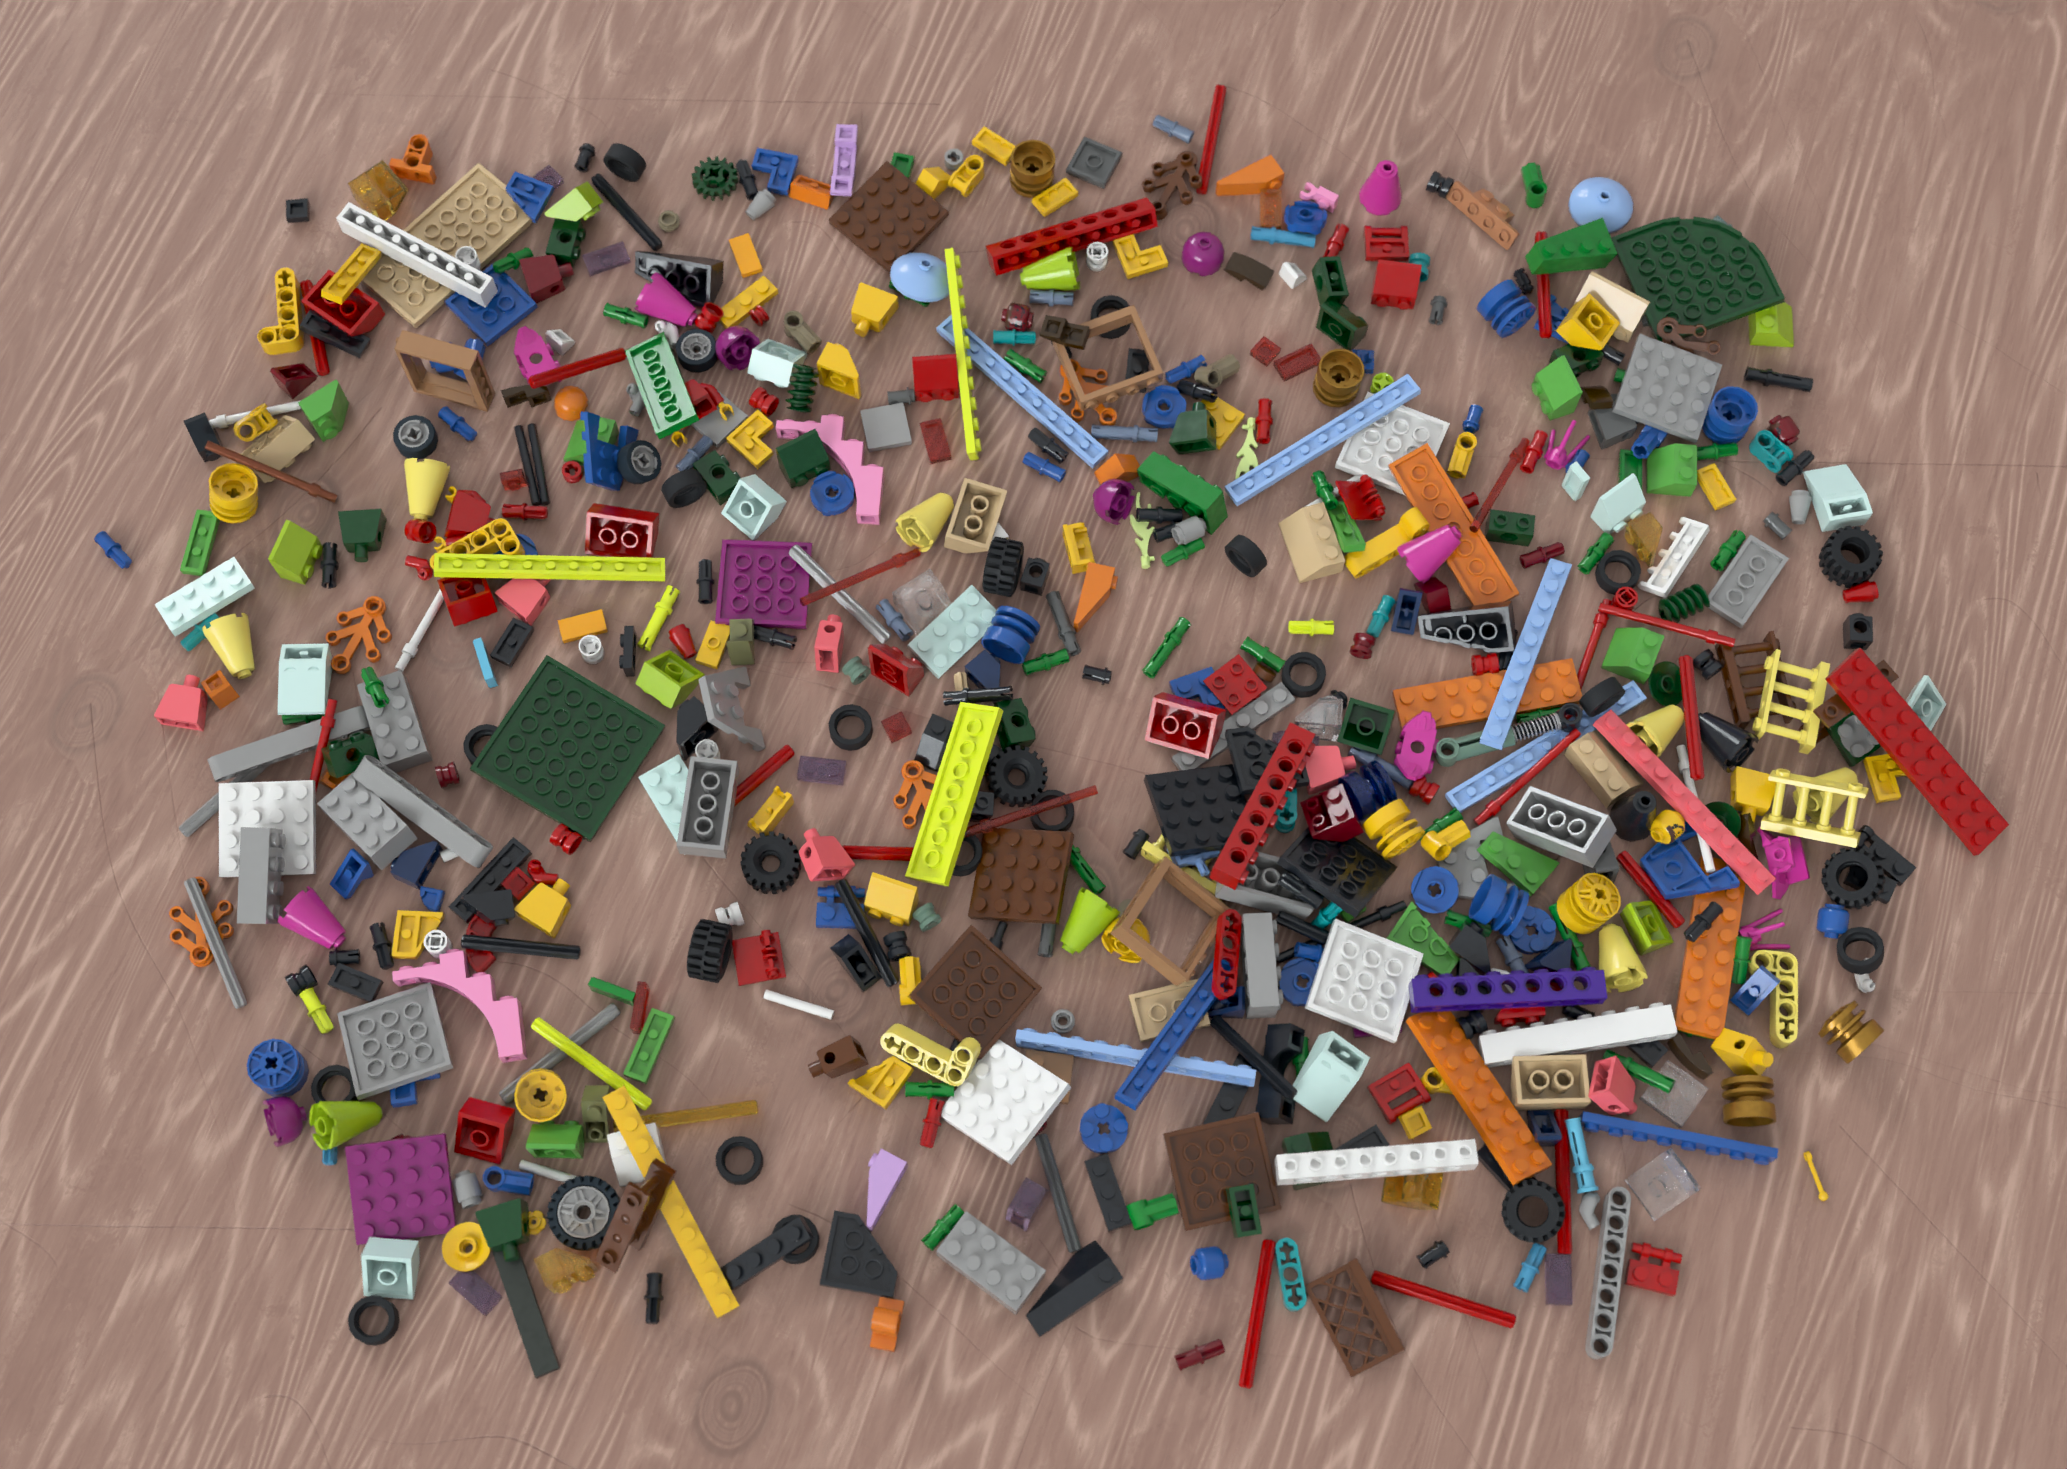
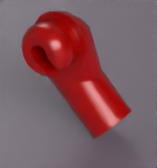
M407 555L405 565L416 568L419 574L418 577L421 580H429L433 575L429 561Z
M533 859L529 861L527 871L535 883L554 885L559 879L558 874L546 873L539 860Z

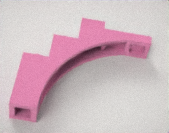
M837 414L822 415L821 423L811 420L805 422H796L791 419L777 420V437L781 439H795L816 429L826 453L838 462L854 485L857 498V523L880 525L884 470L883 467L875 464L863 466L864 443L856 439L844 440V416Z
M450 949L445 954H439L440 964L428 962L423 964V967L404 966L399 968V971L392 972L393 981L398 987L431 982L433 985L450 989L464 996L475 1004L487 1018L496 1039L500 1060L506 1063L527 1059L520 1001L513 996H504L497 1001L495 980L490 974L479 972L470 977L469 963L464 951Z

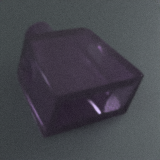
M1026 1177L1010 1203L1005 1219L1027 1232L1050 1190Z

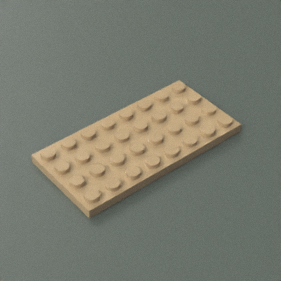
M478 163L403 231L454 258L459 248L470 246L477 252L481 270L528 228L533 221L507 194L506 185ZM381 253L379 261L361 281L416 329L439 309L446 299L455 293L450 288Z

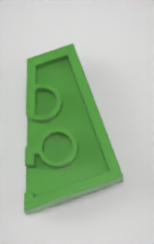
M1494 831L1477 849L1480 854L1520 889L1527 891L1530 897L1560 863Z
M1411 901L1386 939L1424 953L1421 965L1435 974H1450L1458 963L1459 958L1449 948L1443 938L1438 936L1430 926L1429 921L1419 913L1417 907Z

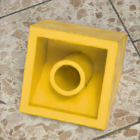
M1589 293L1573 305L1556 331L1571 346L1601 350L1620 322Z
M827 342L817 361L820 384L860 400L859 374L848 349L841 344Z
M872 872L864 902L865 912H868L869 916L876 919H881V917L889 919L890 923L902 927L903 924L910 926L913 918L912 914L915 912L919 902L918 888Z

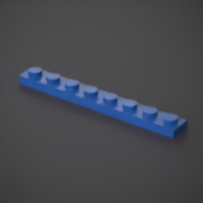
M1214 959L1115 1094L1116 1100L1136 1111L1217 999L1212 992ZM1222 959V968L1230 971L1229 962Z
M1585 1111L1578 1116L1581 1118V1126L1584 1127L1585 1131L1599 1132V1130H1602L1615 1137L1628 1135L1633 1136L1632 1139L1645 1142L1649 1139L1657 1141V1144L1661 1146L1675 1144L1680 1145L1683 1150L1695 1151L1696 1149L1705 1150L1706 1154L1715 1156L1722 1153L1730 1155V1158L1734 1160L1753 1159L1754 1163L1768 1165L1778 1157V1148Z

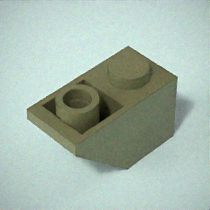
M585 1085L581 1099L585 1143H608L607 1134H610L611 1113L602 1097L610 1093V1085Z

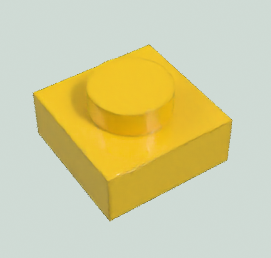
M1418 1106L1398 1117L1408 1139H1413L1432 1128L1422 1106Z

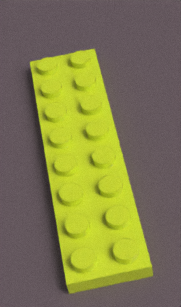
M960 702L905 877L908 879L949 886L1003 714L1001 708Z

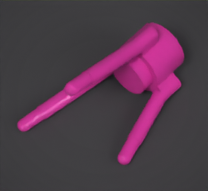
M1572 420L1560 446H1556L1554 449L1552 448L1556 431L1554 429L1551 431L1547 452L1544 456V459H1546L1545 463L1549 467L1560 470L1562 467L1566 468V465L1575 456L1576 451L1581 449L1590 439V436L1587 435L1568 456L1566 455L1567 451L1564 447L1573 431L1576 420Z
M1778 909L1749 925L1740 927L1738 936L1750 937L1752 939L1750 951L1790 948L1789 944H1758L1761 941L1762 933L1785 926L1784 922H1780L1760 929L1756 927L1783 912L1782 909Z

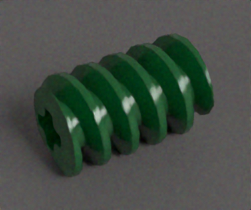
M793 364V367L798 372L791 373V376L795 377L796 381H789V384L794 389L787 390V393L793 397L785 400L791 404V407L786 408L805 413L812 412V408L807 404L814 403V399L809 396L815 395L816 391L810 387L817 386V382L812 378H818L819 373L814 371L817 368Z
M1693 584L1682 591L1676 592L1674 595L1672 594L1667 598L1660 599L1658 604L1660 617L1664 620H1673L1679 623L1680 617L1685 620L1688 618V614L1694 616L1696 610L1703 612L1704 606L1710 607L1709 597L1701 585Z

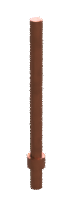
M211 441L206 443L205 449L302 489L308 492L310 496L315 498L318 496L335 503L338 495L322 489L321 485L314 482L310 484Z

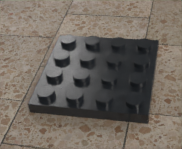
M1233 764L1145 775L1144 783L1170 857L1222 850L1247 804L1245 796L1240 793ZM1242 841L1244 844L1250 845L1249 842Z
M1309 827L1282 854L1277 862L1286 871L1307 883L1308 886L1355 918L1397 869L1396 865L1385 860L1380 854L1355 837L1344 842L1313 839Z

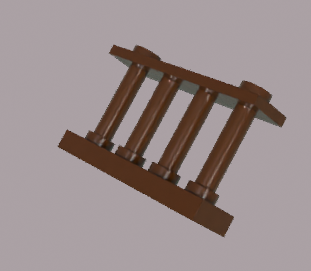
M1769 631L1762 643L1733 647L1718 643L1715 645L1718 661L1724 665L1721 674L1734 725L1742 729L1747 727L1752 718L1758 717L1759 708L1750 709L1747 707L1746 697L1762 695L1764 686L1745 688L1741 685L1740 678L1744 675L1766 673L1767 669H1764V664L1740 667L1736 665L1735 656L1766 651L1767 656H1771L1776 649L1780 650V642L1775 637L1774 631ZM1777 670L1775 681L1787 684L1785 672ZM1773 690V693H1777L1779 704L1797 709L1795 702L1791 699V695ZM1769 711V716L1780 715L1778 713ZM1783 715L1784 723H1790L1793 717Z
M1885 660L1876 665L1890 683L1899 678ZM1835 694L1813 710L1820 719L1816 745L1829 736L1825 729L1826 727L1828 729L1852 712L1838 694ZM1803 725L1800 726L1799 731L1803 730Z
M656 1158L651 1162L641 1187L632 1182L627 1184L594 1261L616 1273L629 1245L638 1251L644 1247L677 1172L675 1169Z

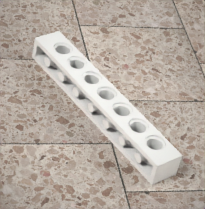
M1475 1139L1276 1155L1275 1158L1277 1185L1475 1170L1478 1165Z

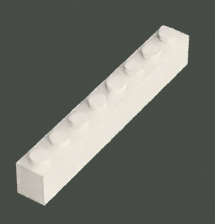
M350 202L347 203L336 218L343 233L372 248L380 250L381 253L484 307L489 304L498 291L491 276Z
M1660 1002L1651 1004L1646 1009H1640L1639 1006L1627 1008L1625 1012L1616 1013L1615 1010L1605 1011L1601 1013V1016L1597 1017L1586 1014L1578 1016V1020L1568 1021V1018L1554 1020V1024L1544 1025V1022L1530 1024L1529 1028L1523 1029L1520 1026H1512L1506 1028L1505 1032L1499 1033L1496 1030H1488L1479 1036L1477 1042L1484 1064L1488 1068L1511 1065L1513 1056L1572 1055L1670 1039L1675 1037L1678 1032L1671 1004L1663 1005Z

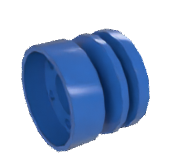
M1512 279L1505 280L1493 287L1480 300L1476 308L1486 321H1492L1491 327L1493 330H1496L1500 338H1505L1518 331L1531 319L1536 310V307L1532 302H1529L1527 296H1521V289Z
M1728 386L1720 389L1712 398L1702 426L1705 435L1711 441L1720 445L1738 443L1744 438L1757 416L1758 405L1756 400L1747 390L1739 387Z
M1000 606L992 618L991 623L993 626L987 628L981 644L989 653H994L999 659L1013 664L1024 663L1030 651L1029 644L1035 641L1036 635L1040 631V625L1032 616L1024 611L1010 606Z
M1490 874L1482 882L1469 908V918L1482 925H1486L1491 921L1490 927L1493 931L1499 930V934L1508 936L1514 931L1524 915L1529 901V893L1525 890H1519L1515 885L1507 889V882Z
M280 1039L266 1040L254 1047L246 1065L248 1076L252 1082L272 1097L294 1095L302 1089L309 1073L308 1064L303 1055L291 1044ZM273 1063L278 1065L275 1069L272 1067Z

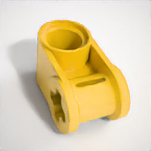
M978 155L969 156L950 176L948 186L956 188L962 193V196L968 197L985 176L983 159Z
M266 403L237 421L233 430L239 439L251 441L276 426L279 421L272 417L267 410ZM244 425H249L251 428L247 436H241L240 428Z

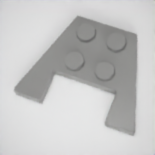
M741 667L698 679L708 722L727 734L734 733L738 736L740 742L752 744L755 751L759 752L765 749L761 729L745 726L744 712L738 698V688L746 689L751 686L747 668Z
M1494 817L1470 830V838L1453 847L1449 856L1444 860H1436L1437 866L1449 870L1458 880V898L1473 900L1478 888L1488 876L1484 856L1477 849L1480 843H1483L1493 831L1503 836L1498 817ZM1509 883V884H1507V889L1510 888L1512 885H1515V886H1516V884H1515V883Z

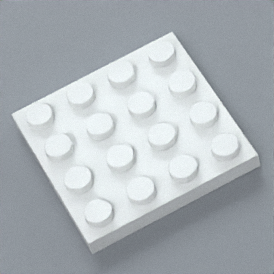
M1367 392L1364 400L1368 399L1374 394ZM1401 405L1349 437L1343 446L1335 468L1354 476L1368 475L1372 477L1375 484L1405 495L1388 465L1428 443L1434 455L1437 456L1450 423Z
M314 780L219 783V877H239L241 827L283 829V834L286 837L285 847L282 848V858L285 860V867L281 875L316 874V795Z
M1335 919L1332 923L1305 1009L1395 1043L1410 999L1408 984L1411 979L1417 976L1424 953Z
M998 1039L985 1056L976 1063L966 1080L954 1091V1096H951L946 1101L941 1118L1012 1165L1071 1087L1059 1077Z

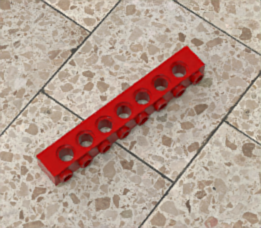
M1145 197L985 246L989 265L997 276L1026 267L1067 247H1072V252L1086 249L1093 242L1106 243L1158 227L1156 211L1149 199Z
M1291 722L1289 723L1216 860L1209 877L1210 879L1233 890H1236L1239 883H1245L1250 872L1246 870L1248 865L1255 864L1259 852L1256 851L1258 846L1263 847L1269 836L1266 833L1268 827L1273 829L1279 817L1275 815L1277 810H1283L1288 800L1285 797L1287 791L1292 793L1297 783V779H1295L1296 774L1301 775L1307 762L1303 760L1306 755L1310 757L1316 746V744L1312 743L1315 737L1314 733ZM1242 841H1247L1250 845L1244 844ZM1232 859H1236L1241 863H1235L1232 861Z

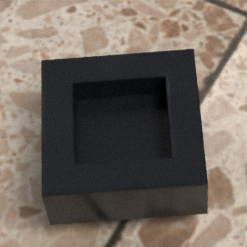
M308 198L286 200V220L288 223L310 221V203Z

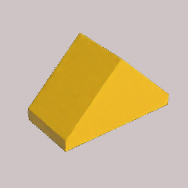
M940 167L923 168L915 184L935 200L949 187L948 180L950 175Z

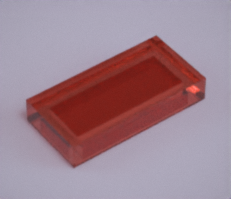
M1311 343L1274 361L1273 366L1285 382L1318 366L1321 357Z
M941 418L921 422L920 429L930 464L952 460Z
M637 982L630 1024L633 1034H641L644 1027L650 992L646 982Z

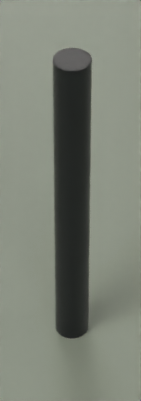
M532 423L527 425L540 500L542 505H549L550 499L536 424Z
M517 425L514 427L531 503L532 506H539L541 502L523 426Z

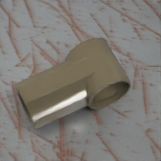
M789 311L785 314V334L793 338L807 354L816 351L822 344V340L804 322L801 313ZM797 323L798 325L790 326L789 324Z
M1228 354L1208 366L1197 368L1194 375L1196 383H1202L1203 386L1216 388L1221 385L1223 380L1239 372L1240 364L1233 354Z

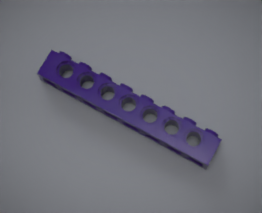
M1586 967L1582 968V971H1572L1571 968H1562L1558 972H1548L1547 969L1535 970L1534 973H1524L1523 970L1511 971L1510 974L1492 971L1486 973V975L1478 976L1474 972L1464 973L1462 976L1456 977L1449 973L1440 974L1434 978H1429L1428 975H1417L1408 984L1411 1013L1603 1004L1607 999L1604 970ZM1574 981L1581 982L1584 990H1578L1574 986ZM1550 983H1557L1560 991L1552 990ZM1526 984H1533L1536 987V992L1528 991ZM1502 985H1509L1513 993L1504 992ZM1478 986H1485L1489 994H1481L1478 991ZM1453 988H1462L1465 992V995H1457L1454 992ZM1429 989H1438L1441 993V996H1433L1430 993Z

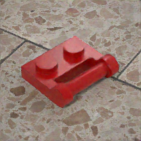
M1364 226L1365 261H1378V259L1388 261L1409 260L1407 226H1400V228H1371V226ZM1372 236H1392L1400 238H1372Z
M1409 1062L1367 1087L1382 1111L1385 1120L1390 1125L1396 1122V1118L1422 1103L1425 1105L1431 1101L1428 1091ZM1415 1088L1418 1095L1391 1110L1388 1103Z

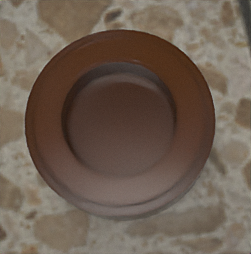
M1257 663L1253 668L1255 674L1266 682H1272L1276 676L1272 670L1260 663Z

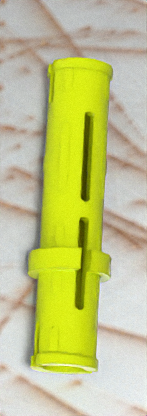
M667 585L660 602H657L655 605V612L637 643L642 649L645 645L644 650L646 651L651 650L667 616L671 615L673 611L672 606L680 594L677 588H674L672 592L673 586Z

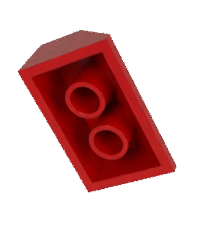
M330 269L301 300L308 308L351 337L372 331L385 316L379 302L358 288L354 289L342 305L321 297L322 289L336 274Z
M593 503L586 515L585 554L602 557L653 558L658 537L659 513Z
M1161 692L1155 695L1152 700L1145 741L1209 759L1222 733L1226 710Z

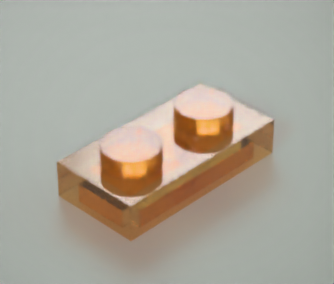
M1260 189V228L1271 229V227H1276V229L1281 230L1282 189Z

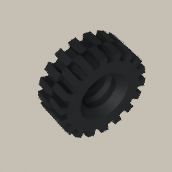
M1015 745L1013 749L1010 746L1004 751L1001 750L988 768L987 772L989 774L986 777L987 782H990L988 789L989 791H994L995 799L997 797L1001 798L1000 803L1003 805L1006 802L1009 803V807H1014L1016 804H1018V807H1024L1026 803L1029 805L1033 802L1034 798L1040 795L1046 786L1045 783L1048 776H1045L1047 767L1042 766L1044 760L1042 758L1038 760L1036 757L1038 753L1036 751L1030 753V748L1026 746L1023 750L1020 749V745ZM1010 770H1021L1025 775V782L1022 785H1013L1008 779Z
M769 831L767 836H765L764 832L759 833L760 838L752 837V843H746L744 846L745 852L742 851L741 853L742 861L740 863L747 883L753 886V889L756 891L760 889L763 894H767L768 891H772V894H777L779 889L784 892L787 890L786 886L790 885L792 887L794 879H798L800 875L801 863L798 849L795 844L793 845L792 840L789 837L786 839L782 833H779L778 836L772 831ZM770 855L776 856L780 860L779 868L773 872L765 871L762 867V861Z

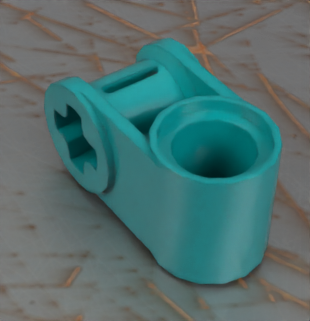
M1768 430L1759 431L1749 444L1751 454L1757 457L1774 473H1778L1782 468L1781 466L1794 457L1792 450Z
M1296 788L1293 789L1292 793L1287 791L1285 797L1288 800L1283 810L1278 809L1275 814L1279 816L1275 823V828L1281 833H1290L1295 828L1297 820Z

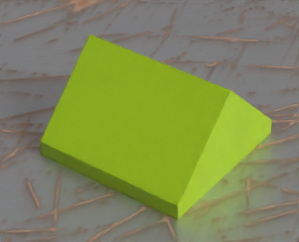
M1652 901L1631 902L1620 913L1640 956L1674 943L1657 907Z

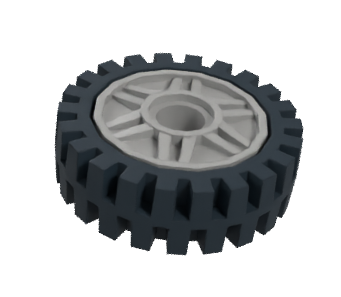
M577 1176L574 1179H569L563 1185H560L557 1188L558 1190L551 1196L552 1199L548 1204L547 1212L549 1227L554 1236L569 1248L583 1251L598 1249L613 1219L620 1198L607 1182L597 1177ZM584 1207H590L591 1215L585 1220L580 1219V1210Z

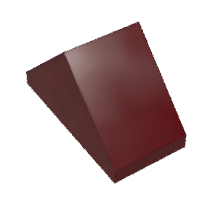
M304 363L274 367L270 370L277 385L292 399L297 397L318 377Z
M1434 576L1424 584L1422 581L1414 583L1416 591L1422 592L1421 602L1426 613L1452 609L1448 587Z

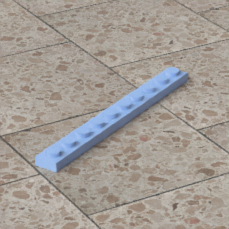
M951 314L936 329L937 333L955 348ZM965 329V336H969L970 349H967V355L971 356L972 363L1092 469L1108 455V450L971 330Z
M1408 374L1224 486L1225 492L1236 506L1241 505L1421 393V389Z
M1550 558L1479 743L1502 750L1570 574L1572 564Z
M1634 680L1622 686L1625 690L1623 697L1604 712L1594 717H1589L1584 710L1582 711L1583 715L1580 727L1578 728L1581 736L1576 740L1589 732L1596 731L1597 729L1593 724L1609 710H1612L1620 717L1645 702L1647 697ZM1573 716V717L1569 718L1568 720H1569V721H1573V720H1575V717ZM1561 730L1546 732L1445 794V798L1452 808H1456L1462 813L1521 777L1569 733Z
M1031 1028L1017 1029L1015 1037L1016 1047L1074 1055L1075 1057L1133 1067L1137 1065L1148 1050V1048L1142 1050L1132 1049L1131 1046L1125 1044L1118 1046L1108 1045L1107 1042L1101 1040L1090 1042L1078 1036L1066 1038L1054 1032H1048L1047 1034L1037 1033L1036 1030ZM1176 1054L1164 1071L1254 1087L1256 1070L1248 1065L1231 1066L1224 1061L1208 1062L1200 1057L1184 1058Z

